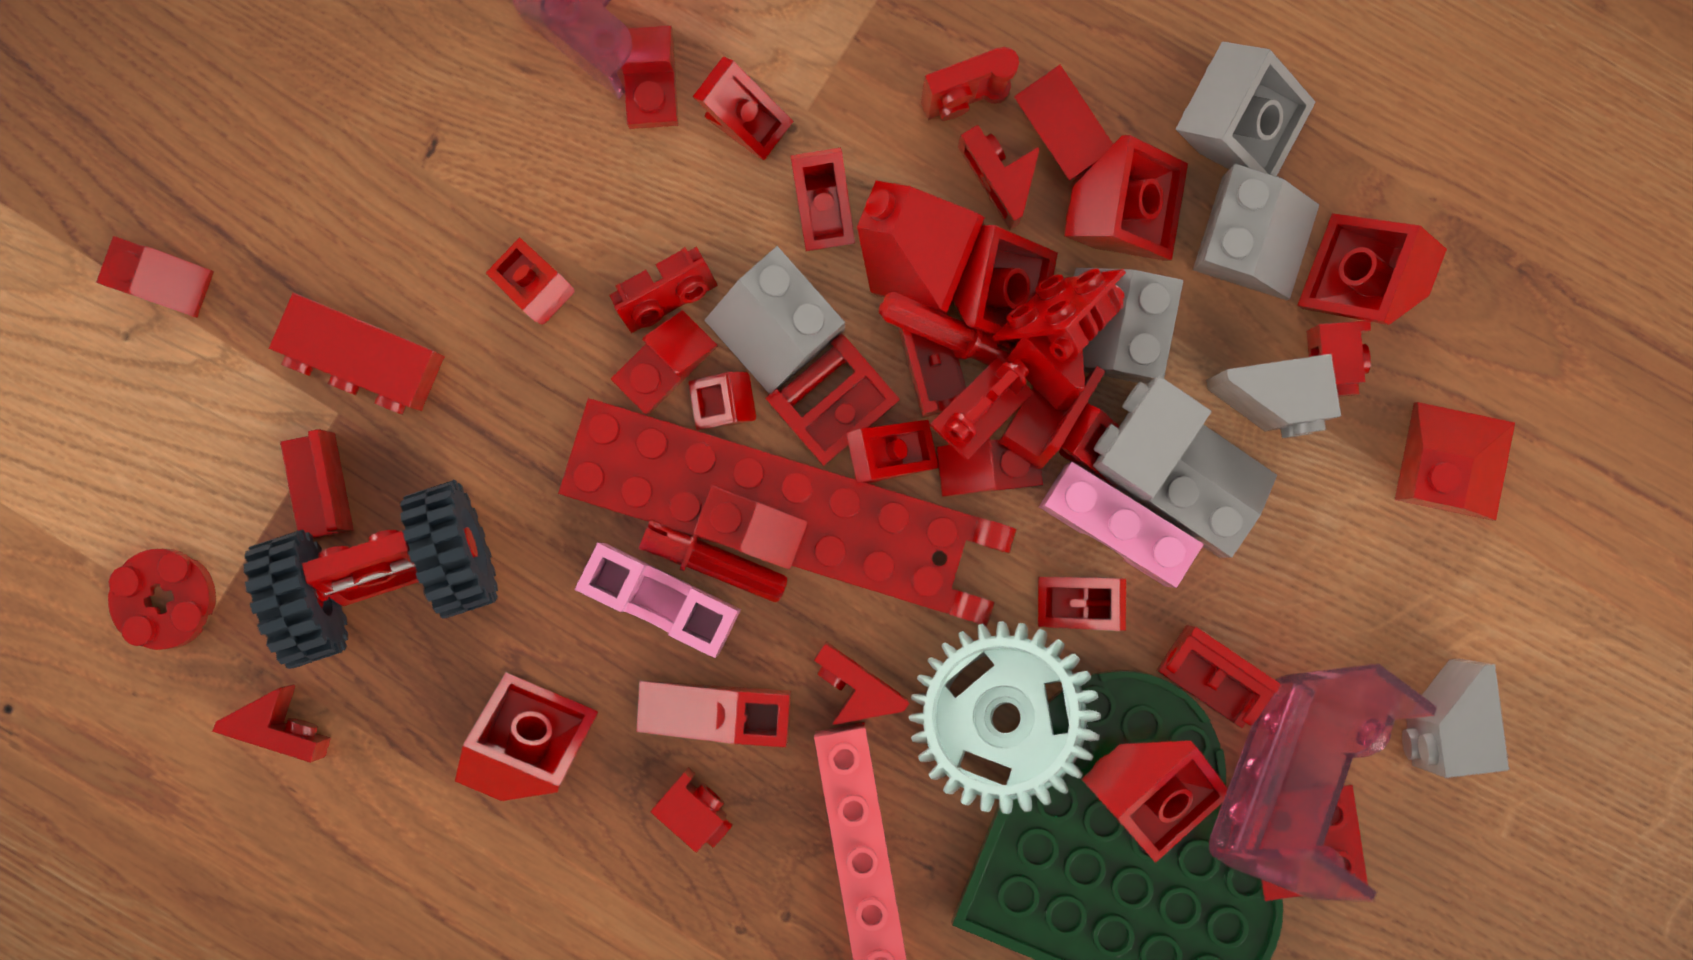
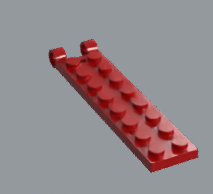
M588 398L558 494L650 522L652 519L668 528L694 535L693 532L712 485L808 522L792 566L988 626L995 602L952 589L966 541L1010 554L1017 529L865 482L857 483L852 478ZM699 536V538H703V539L712 541V540H710V539H707V538H704V537H702V536ZM936 551H942L946 554L947 560L942 566H937L932 561V556Z

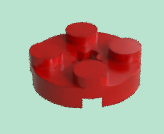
M158 548L142 551L129 558L122 567L115 569L108 581L110 588L108 607L111 619L118 631L122 633L124 640L134 646L162 650L186 645L196 639L204 630H201V628L206 624L208 616L213 614L216 605L215 585L206 567L198 560H193L188 555L174 549ZM159 585L162 591H171L173 594V600L166 603L167 612L161 613L158 607H153L151 597L155 595V588Z

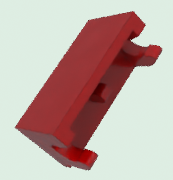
M1061 64L1013 96L1069 181L1073 179L1077 181L1082 178L1113 145V142Z
M898 327L922 418L939 414L967 388L959 358L954 355L953 350Z
M1191 625L1185 626L1156 669L1157 672L1240 728H1243L1245 724L1252 726L1273 695L1277 693L1282 685L1198 627Z

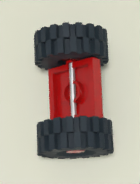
M452 480L402 497L403 500L400 506L403 512L400 515L405 530L400 532L393 529L380 531L371 535L368 538L369 542L351 548L348 546H335L322 551L317 541L313 542V536L309 532L305 533L304 530L250 546L249 551H246L244 556L247 563L243 564L244 573L249 580L245 582L246 592L252 598V603L249 604L252 614H256L259 624L257 627L261 636L266 635V645L271 653L276 652V660L281 665L285 664L286 668L292 669L342 653L347 647L345 641L348 640V632L344 626L348 624L347 616L343 613L341 606L344 607L417 582L423 584L424 595L428 602L432 601L433 610L436 614L439 613L443 619L495 603L498 597L496 594L498 586L494 579L496 576L495 567L490 559L492 555L485 542L483 527L479 525L475 508L471 507V500L467 492L464 493L463 486L457 483L456 480Z

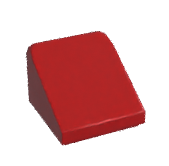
M725 372L688 381L696 430L742 424L756 420L749 373Z

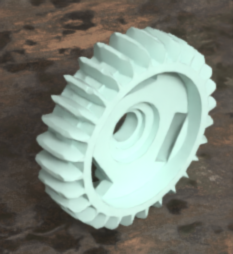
M1004 621L998 622L996 636H991L988 628L983 624H979L978 640L973 641L967 633L962 631L959 632V639L962 645L960 649L957 650L946 642L942 643V648L948 657L944 663L932 657L928 658V663L937 671L933 678L926 675L917 676V680L928 687L926 695H911V700L924 706L923 713L909 715L910 721L924 726V731L912 735L911 739L916 743L928 744L929 748L923 751L918 756L920 762H931L934 760L937 762V765L929 773V777L933 780H938L947 775L949 779L943 789L946 794L951 795L960 787L964 788L961 797L962 804L969 806L976 796L980 795L981 811H991L994 800L999 799L1002 814H1010L1013 800L1018 799L1022 810L1029 812L1032 810V795L1036 794L1037 798L1044 805H1048L1051 803L1049 787L1053 786L1065 794L1068 792V787L1062 777L1066 773L1077 778L1083 776L1082 772L1074 764L1077 757L1084 760L1093 759V755L1082 748L1084 740H1099L1098 734L1086 729L1087 722L1101 719L1099 712L1086 710V703L1098 699V693L1093 690H1081L1080 686L1091 679L1090 673L1082 671L1073 674L1071 670L1075 668L1080 658L1076 654H1071L1061 660L1059 656L1062 654L1065 644L1058 639L1049 648H1046L1047 632L1038 629L1033 639L1029 640L1028 628L1024 623L1018 624L1014 636H1010L1008 626ZM988 656L994 666L959 696L955 697L949 688L956 677L974 661ZM1061 681L1069 731L1068 733L1054 735L1045 684ZM1005 703L1015 705L1021 716L1018 727L1010 733L999 732L992 720L995 709ZM965 751L1011 768L1012 771L1007 785L996 783L964 770L960 764Z

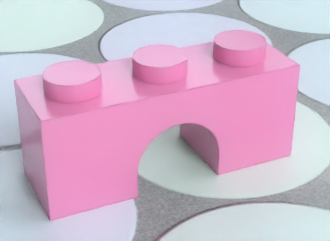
M1073 462L1064 465L1039 505V508L1080 534H1086L1121 555L1125 562L1165 587H1178L1204 545Z
M597 543L575 590L619 612L632 614L668 632L669 636L714 658L720 654L741 611L740 608L606 543Z

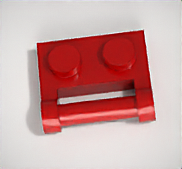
M999 47L925 75L921 104L927 119L930 120L940 116L942 121H948L957 118L970 110L969 104L982 99L992 104L1005 101L1011 90L1010 79L1015 76L1019 67V57L1016 52L1008 47Z
M842 333L829 342L832 347L784 389L779 392L776 388L765 397L772 408L823 466L828 464L849 445L846 433L869 428L900 401L899 397ZM846 362L854 373L807 414L801 417L793 406Z

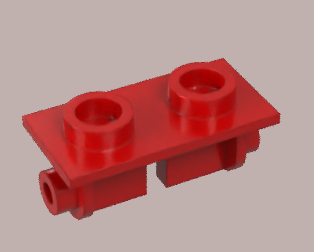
M697 246L689 251L684 247L677 253L655 264L662 276V279L655 283L648 271L644 270L621 284L615 285L617 291L609 294V297L631 334L641 328L656 324L664 315L686 303L698 301L706 292L718 286Z
M996 358L930 423V426L961 456L968 460L1034 393L1026 385L1025 377L1029 374L1028 368L1017 359L1011 363H1003Z

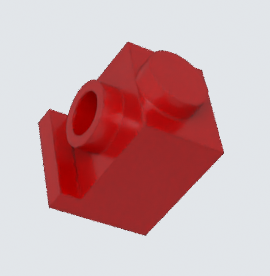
M1369 321L1319 324L1306 331L1309 357L1327 354L1332 356L1338 397L1359 395V384L1366 382L1365 374H1368L1370 371L1371 356L1368 345L1362 344L1361 335L1371 331V322Z
M688 767L657 802L650 813L697 853L705 843L714 848L731 829L733 824L726 819L727 814L721 809L725 803L718 794L703 783L697 788L690 782L696 773Z

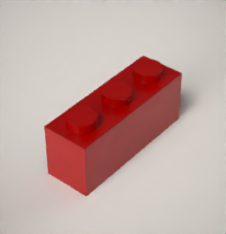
M293 292L268 348L285 355L281 365L307 376H311L314 368L331 375L327 384L353 395H357L360 387L377 394L374 404L403 415L406 406L422 411L445 357L433 350Z

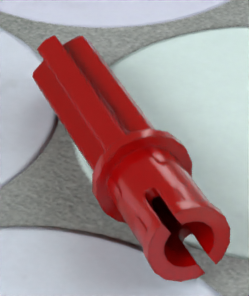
M896 292L887 293L884 301L879 305V314L882 315L884 321L953 350L954 355L961 360L972 358L988 366L996 358L1003 363L1009 362L1006 358L1010 353L1001 349L1004 348L1009 351L1014 349L1013 342L1007 340L994 341V335L966 326L963 321Z
M650 520L641 540L640 550L681 565L679 569L681 571H685L686 567L769 601L779 602L782 598L788 580L785 575L698 540L699 535L694 534L692 537L668 528L655 520Z

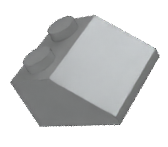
M1222 42L1175 130L1199 154L1227 169H1230L1234 164H1238L1277 176L1316 101L1270 49Z
M1234 164L1222 176L1193 271L1288 301L1294 288L1319 204L1282 178Z
M778 246L744 274L704 320L769 394L776 388L779 389L830 344L829 342L845 331V321Z
M1076 268L1074 276H1079L1091 269H1100L1101 272L1119 269ZM1124 269L1126 274L1115 284L1124 292L1123 308L1084 347V372L1091 373L1096 366H1099L1105 370L1103 376L1135 383L1141 381L1147 385L1156 377L1161 376L1164 378L1184 280L1138 270Z
M1331 354L1227 369L1206 380L1207 388L1211 393L1263 431L1280 429L1282 438L1326 430V420L1341 416Z
M1161 376L1151 380L1147 386L1140 381L1134 387L1122 406L1129 411L1118 428L1111 424L1093 449L1100 454L1093 467L1118 491L1136 502L1155 497L1212 412Z
M1203 424L1155 497L1139 503L1203 543V547L1217 557L1232 558L1261 516L1277 474Z
M1465 659L1448 660L1406 715L1408 729H1404L1402 732V744L1406 757L1412 760V766L1445 778L1509 771L1495 664Z

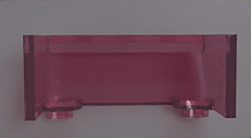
M1380 664L1281 676L1276 679L1277 682L1282 684L1251 726L1209 840L1210 853L1230 868L1311 899L1374 902L1377 891L1346 871L1341 854L1331 847L1323 846L1352 759L1368 757L1382 751L1390 741L1395 719L1435 716L1437 706Z

